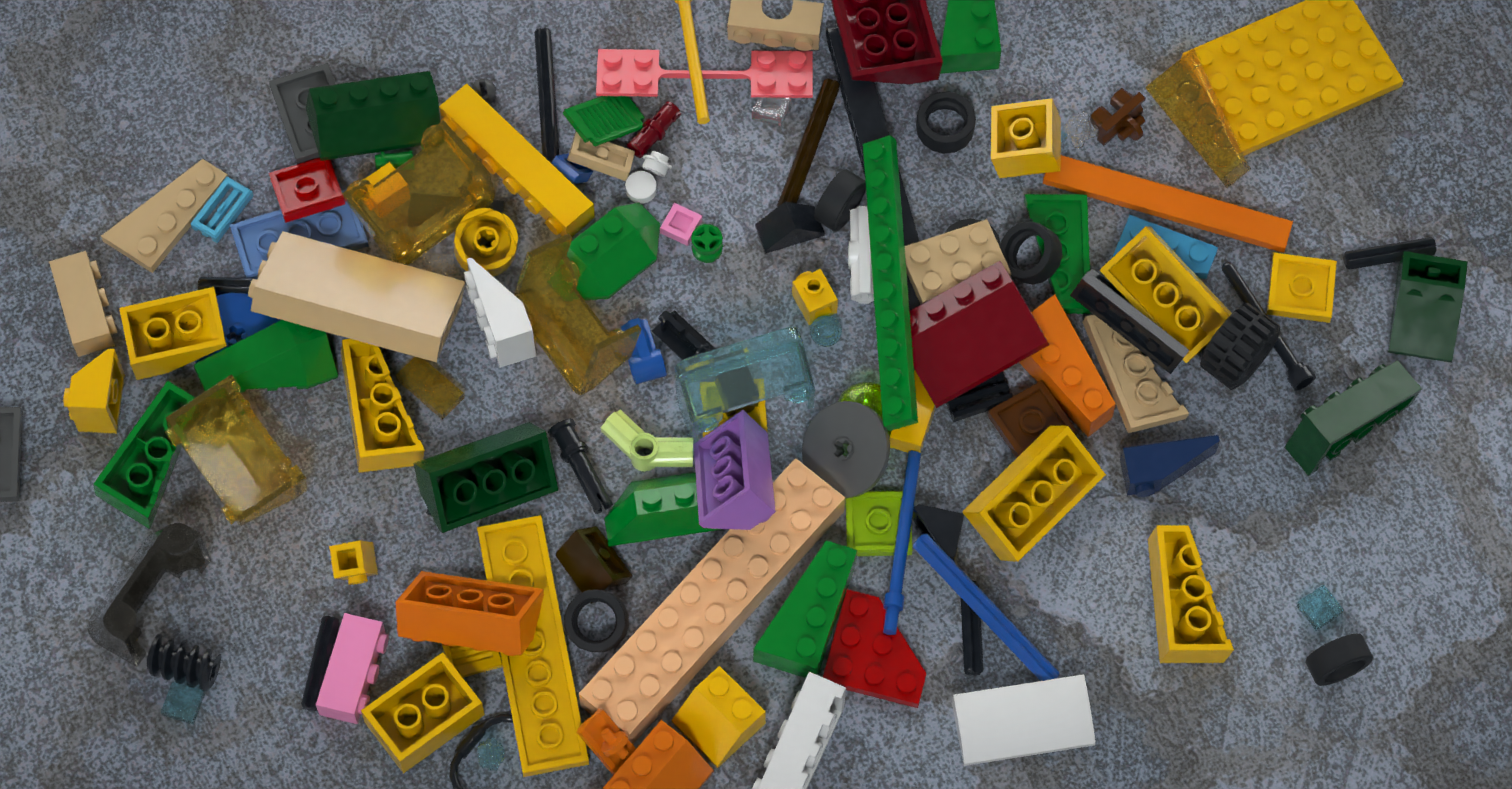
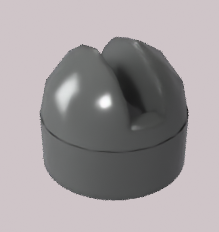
M489 79L476 80L472 85V89L488 104L495 100L496 88ZM481 87H486L487 95L481 96Z

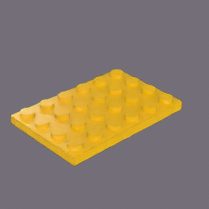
M1305 0L1182 53L1181 60L1239 157H1243L1402 87L1404 82L1354 0Z

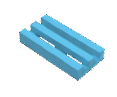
M226 177L190 223L192 229L201 231L202 235L205 237L209 236L212 238V241L218 243L230 228V224H233L253 198V192L233 179ZM232 187L234 190L227 197V199L219 206L217 212L214 214V216L211 218L208 224L204 225L203 223L205 222V220L212 213V211L215 209L218 203L222 200V198L225 196L228 190Z

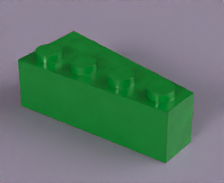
M948 0L940 52L943 60L940 74L999 69L1001 44L995 0Z
M167 381L93 484L97 497L148 529L152 526L196 412L195 397Z
M825 541L754 647L753 662L804 678L807 677L809 672L816 675L819 674L856 566V549Z

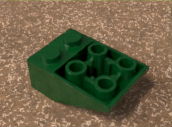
M1404 251L1397 270L1388 353L1452 363L1465 291L1468 261Z

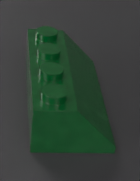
M430 71L309 88L306 112L320 161L434 144L442 141L438 95Z
M530 422L413 463L420 494L441 533L558 491L547 433Z

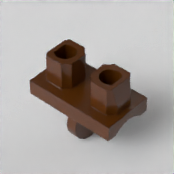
M1121 88L1110 100V104L1117 110L1113 115L1103 106L1096 109L1091 114L1090 123L1099 132L1097 140L1103 146L1116 135L1121 141L1128 137L1138 141L1143 136V130L1140 126L1146 122L1144 117L1140 115L1143 113L1141 104L1146 100V97L1140 92L1133 96Z

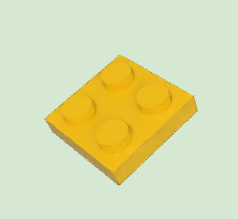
M1273 253L1267 315L1330 323L1337 261Z

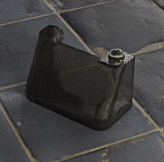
M173 523L149 534L87 623V631L96 644L138 667L146 652L139 644V636L142 634V631L137 627L138 618L136 613L165 572L178 579L187 570H196L201 574L203 573L211 559L200 532L185 524Z

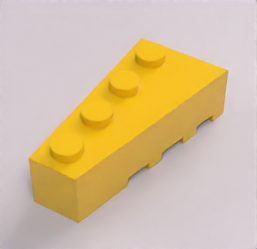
M353 339L342 340L341 359L358 472L414 466L413 463L424 460V447L415 433L412 420L407 415L401 401V395L392 381L390 371L380 348Z
M1157 525L1147 540L1160 663H1224L1234 649L1231 640L1227 639L1223 628V618L1221 613L1217 611L1212 598L1213 591L1210 582L1206 581L1201 567L1203 563L1189 525Z

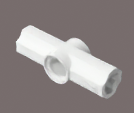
M858 206L850 210V241H848V269H851V300L861 304H868L874 301L867 206Z

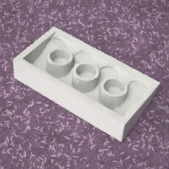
M1084 674L953 695L952 707L964 766L1095 745L1092 714Z

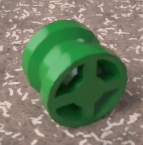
M703 224L695 228L691 237L693 256L704 263L714 262L719 259L723 251V237L719 228L711 224Z

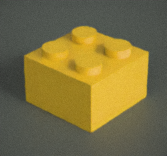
M1052 98L991 106V161L999 178L1061 171V118Z

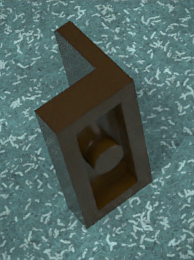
M597 526L576 530L556 552L557 559L582 593L587 590L607 591L611 587L626 584L633 577L612 546H608V541Z

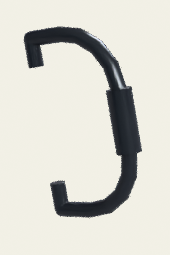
M496 715L486 719L479 726L475 725L456 748V754L450 764L449 775L453 789H464L458 779V766L462 758L465 759L486 734L485 731L489 727L501 722L513 723L512 715Z

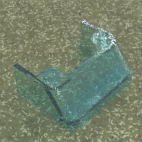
M796 327L783 328L682 360L675 367L676 400L689 437L693 438V444L699 441L698 431L709 432L718 427V423L723 418V413L783 395L786 401H792L794 404L805 402L808 409L814 408L815 386L803 340Z

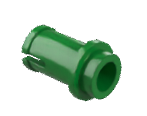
M412 150L387 154L381 151V154L375 155L376 171L389 162L397 171L414 170Z

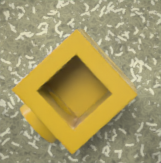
M821 269L814 272L806 271L792 281V296L808 325H812L837 313L838 299Z
M359 540L329 546L334 579L348 580V585L368 582L367 576L378 575L373 542Z

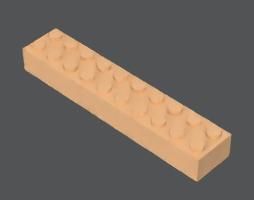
M796 458L773 482L776 512L766 522L759 523L751 530L730 529L579 692L580 706L591 715L598 709H603L618 728L625 732L632 744L635 743L844 513L845 497Z

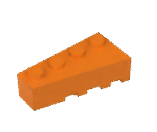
M1054 294L1031 312L1046 337L1049 346L1019 363L1037 383L1041 380L1044 382L1062 410L1089 437L1112 419L1116 403Z

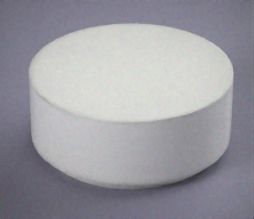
M637 171L632 173L626 180V194L631 201L644 204L650 202L655 197L657 184L652 174L645 171Z

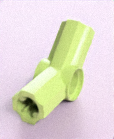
M621 409L613 412L601 426V432L631 459L632 465L639 471H651L655 467H693V438L654 437L649 433H645ZM643 448L652 451L648 456L637 454L638 450Z

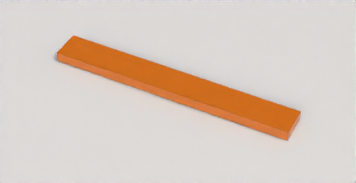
M1062 155L1061 171L1045 173L1043 184L1087 195V197L1282 253L1285 252L1293 221Z

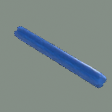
M928 534L921 535L914 542L913 548L1040 681L1057 679L1059 677V671Z

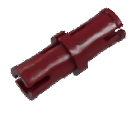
M667 101L655 116L643 123V128L627 144L630 150L635 151L634 155L636 157L642 158L657 140L661 141L665 137V132L681 116L679 108L672 102Z

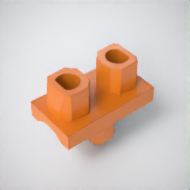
M598 709L591 717L587 718L576 732L612 775L618 771L636 750L625 732L618 728L603 709Z

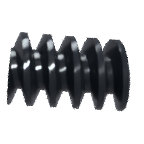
M161 634L156 635L147 655V669H149L151 676L157 677L162 674L164 680H171L174 677L176 683L183 684L187 681V685L191 688L199 684V688L202 691H208L213 686L221 663V654L213 660L212 650L209 648L203 656H199V645H194L190 653L187 652V642L185 641L181 642L178 649L174 648V638H169L167 643L162 645Z

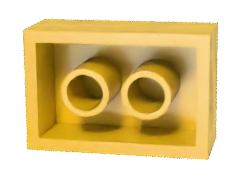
M443 652L361 710L365 724L403 774L485 715L481 700Z

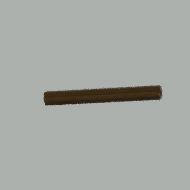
M827 78L823 81L777 207L785 201L797 203L839 91L840 84L836 80Z

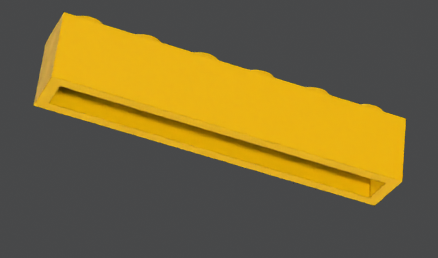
M467 83L439 106L442 127L451 135L455 133L461 139L463 147L470 154L476 153L482 159L484 167L491 174L497 173L503 179V184L509 192L514 195L518 193L524 199V204L534 215L539 213L546 220L545 224L553 234H561L568 241L595 218L594 204Z

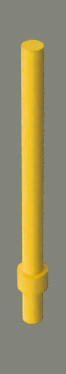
M674 0L679 6L697 122L699 124H706L710 119L690 4L692 0Z

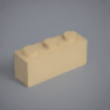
M86 251L49 261L71 341L77 356L80 357L115 346L112 334L118 332L113 316H106L104 307L109 306V301L104 287L99 289L96 282L97 279L102 278L97 261L90 262Z

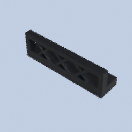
M1093 268L1085 274L1070 295L1170 374L1189 352V349L1133 307L1112 283Z

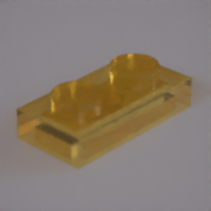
M414 357L396 374L397 381L442 420L465 398L464 393L425 359Z

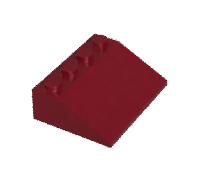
M831 0L852 80L906 85L939 80L943 60L926 0Z
M1001 261L994 263L910 310L914 370L936 408L1049 346L1046 337Z

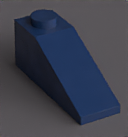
M1219 435L1123 448L1120 463L1127 496L1148 497L1162 490L1214 455L1220 442Z

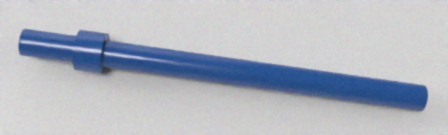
M917 451L908 452L889 592L885 594L883 608L886 610L883 632L887 635L896 634L899 612L903 610L905 597L902 595L921 459V453Z

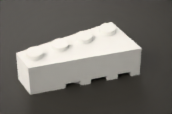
M811 672L808 673L801 691L799 690L794 698L789 719L784 720L779 730L778 738L780 739L775 749L771 748L764 763V767L767 768L762 779H756L752 789H807L844 710L846 687Z

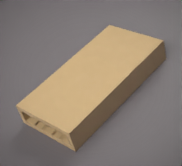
M282 231L277 242H271L267 261L262 260L258 270V279H252L248 297L252 298L251 312L437 362L460 310L465 281Z

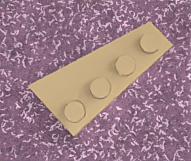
M200 160L101 235L103 242L153 273L191 227L190 223L224 179L228 177V174L206 160Z
M1085 316L1083 325L1127 432L1132 433L1186 419L1189 412L1183 404L1179 405L1172 395L1174 391L1166 381L1163 382L1155 372V365L1148 356L1145 357L1138 348L1097 316Z

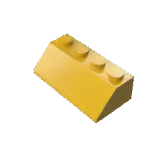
M1145 226L1100 269L1101 273L1133 307L1189 349V352L1183 358L1185 363H1188L1207 347L1220 326L1232 314L1150 226Z

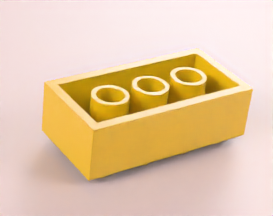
M1049 426L962 513L1001 561L1018 562L1106 474L1069 426Z

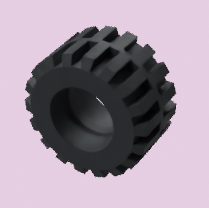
M1250 303L1240 306L1225 320L1208 343L1202 354L1200 367L1230 390L1238 388L1253 375L1268 356L1278 339L1280 325Z

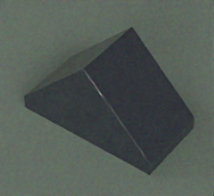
M785 201L757 222L755 228L765 254L825 236L821 223L814 218L815 206Z
M921 504L915 506L912 519L922 534H928L955 562L964 514Z

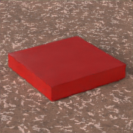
M319 157L269 173L285 223L346 205L330 160L320 161Z

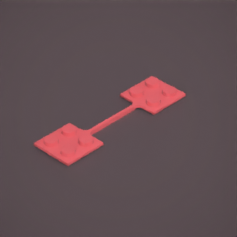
M598 49L596 96L658 97V82L661 78H690L689 70L662 69L659 66V50ZM751 51V66L749 69L744 71L702 70L703 79L748 78L751 82V97L813 98V51Z

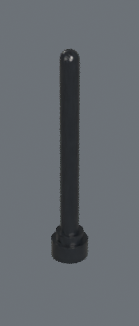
M1225 262L1222 265V271L1243 303H1250L1267 316L1235 266L1231 262ZM1279 333L1273 348L1288 368V382L1295 391L1301 390L1310 385L1316 379V375L1309 365L1298 362Z

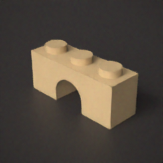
M731 0L728 18V40H734L740 44L752 42L765 44L769 47H795L801 51L819 50L824 3L793 0L792 10L788 16L782 19H771L763 13V0Z

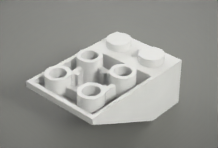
M468 258L469 271L464 272L467 283L466 289L471 304L474 303L480 330L484 331L485 343L490 358L496 357L501 368L536 357L533 329L523 302L475 260Z

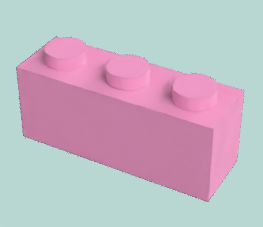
M344 613L316 702L319 715L358 724L362 714L361 710L370 703V696L367 695L370 684H375L378 678L379 665L376 663L379 653L384 654L388 645L389 635L385 632L383 622Z

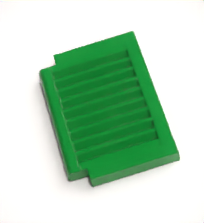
M600 96L563 111V115L585 143L590 141L595 147L641 130L645 118L629 96Z

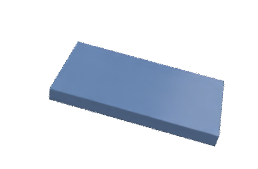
M351 189L342 191L346 205L285 223L280 209L230 224L246 278H258L260 264L262 260L267 261L271 242H277L282 231L353 251L369 247Z

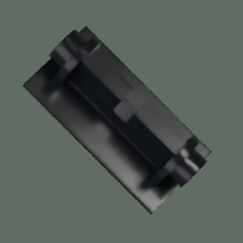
M667 310L664 311L658 318L661 323L652 330L695 373L719 353L675 310L671 313Z

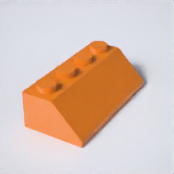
M421 571L395 602L398 637L410 638L417 642H437L444 646L469 647L476 651L502 652L508 656L522 655L534 639L544 589Z
M660 720L602 789H700L713 774L714 770L686 738L663 720Z

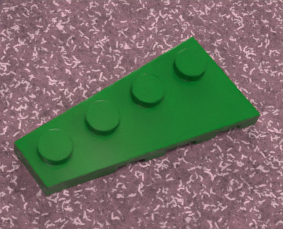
M1024 194V203L1030 221L1050 229L1058 236L1062 244L1060 266L1054 275L1048 279L1052 294L1056 295L1066 314H1090L1091 312L1070 296L1085 274L1090 272L1087 195ZM1035 235L1042 258L1045 250L1044 240Z

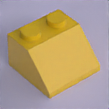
M107 349L71 376L70 388H65L63 397L64 407L68 408L70 420L74 421L79 432L117 434L125 374L115 349Z
M718 666L695 687L673 717L672 723L718 768L766 724V711L731 676Z

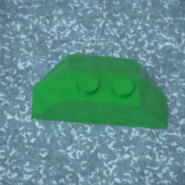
M640 202L614 207L566 245L544 277V280L565 302L609 299L657 261L660 223Z
M695 472L632 481L604 518L608 546L722 530L703 528L699 525Z

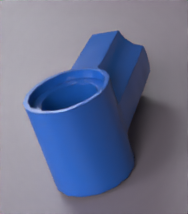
M636 318L622 325L621 332L629 354L628 362L635 384L667 376L661 351L656 349L647 319Z

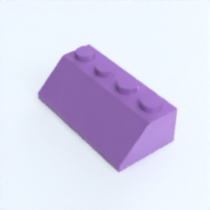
M741 410L693 444L699 525L703 528L751 530L759 523L766 522L776 512L768 432L744 410Z

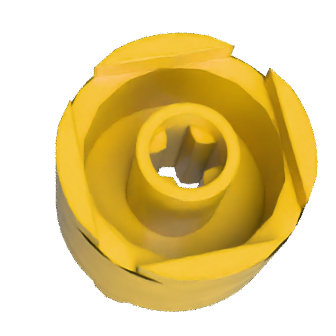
M479 208L467 213L462 218L455 231L454 254L458 263L465 271H469L467 259L472 258L494 277L506 271L515 259L518 233L513 221L507 215L490 208ZM481 238H485L487 242L492 241L491 247L480 246Z

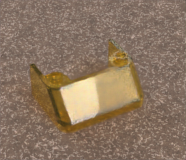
M568 233L527 252L514 295L524 304L535 340L572 390L578 395H583L593 390L632 356L641 328L639 325H636L625 331L618 328L610 332L607 331L576 289L580 272L575 262L570 261L567 257L572 241V236Z

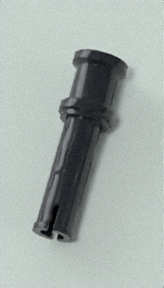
M571 418L562 420L553 425L548 430V434L551 438H555L561 450V459L566 463H570L594 513H601L602 505L606 511L613 505V502L607 495L586 455L588 446L585 442H581L574 428L576 425L575 421Z

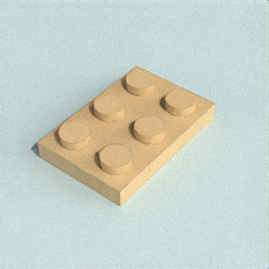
M987 219L905 246L906 272L920 305L998 261H1001L1011 277V271Z

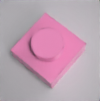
M674 203L660 227V234L689 246L693 231L702 223V215Z

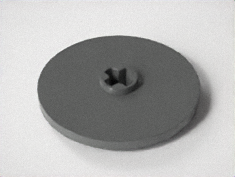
M852 401L837 402L822 409L810 422L802 444L803 464L846 499L858 497L872 489L883 476L890 455L889 434L880 416L870 407ZM843 444H848V447H847V450H848V452H849L848 456L843 455V454H844V449L842 448Z

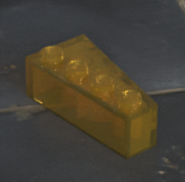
M1193 48L1147 85L1145 89L1223 185L1228 188L1247 173L1251 167L1206 73L1204 65Z

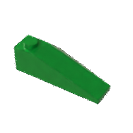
M280 320L194 364V369L205 394L241 393L247 389L267 388V391H277L278 388L282 387L309 389L338 378L326 333L284 320Z

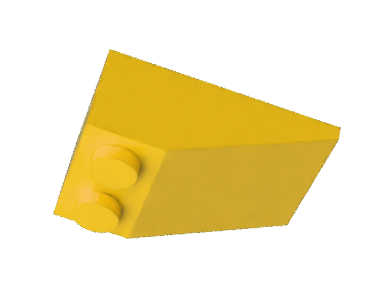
M214 287L119 308L130 365L136 380L170 373L227 346Z

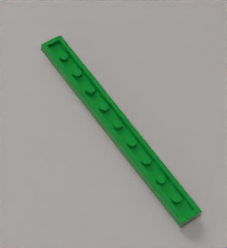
M888 135L864 143L863 153L882 417L884 427L888 431L918 423L897 142L895 138Z

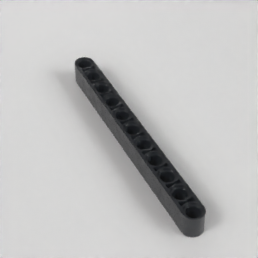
M838 26L826 27L828 48L837 80L840 84V91L865 176L863 144L888 136V128L875 83L852 80ZM899 170L904 246L920 240ZM907 275L910 311L918 307L920 302Z

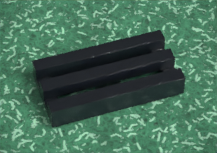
M1003 371L963 394L996 383L998 385L946 403L953 422L989 411L1013 397L1012 392L1010 393L1009 385L1004 379ZM1000 392L1003 394V396L958 411L955 408Z

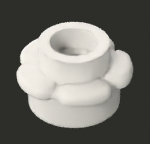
M652 151L650 155L643 156L645 161L642 168L650 173L665 177L667 170L672 169V166L667 163L669 157L659 152Z

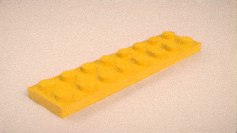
M538 515L477 527L487 581L544 589L543 601L532 642L522 655L508 656L500 652L523 777L589 765L586 743L576 733L582 723L542 517Z

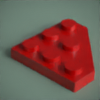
M847 589L823 678L846 687L848 691L918 708L926 680L925 670L898 627L895 635H887L883 632L886 610L883 608L880 598Z

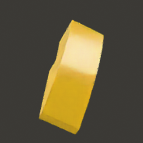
M915 370L918 423L892 430L889 439L890 448L907 453L909 451L921 453L936 409Z

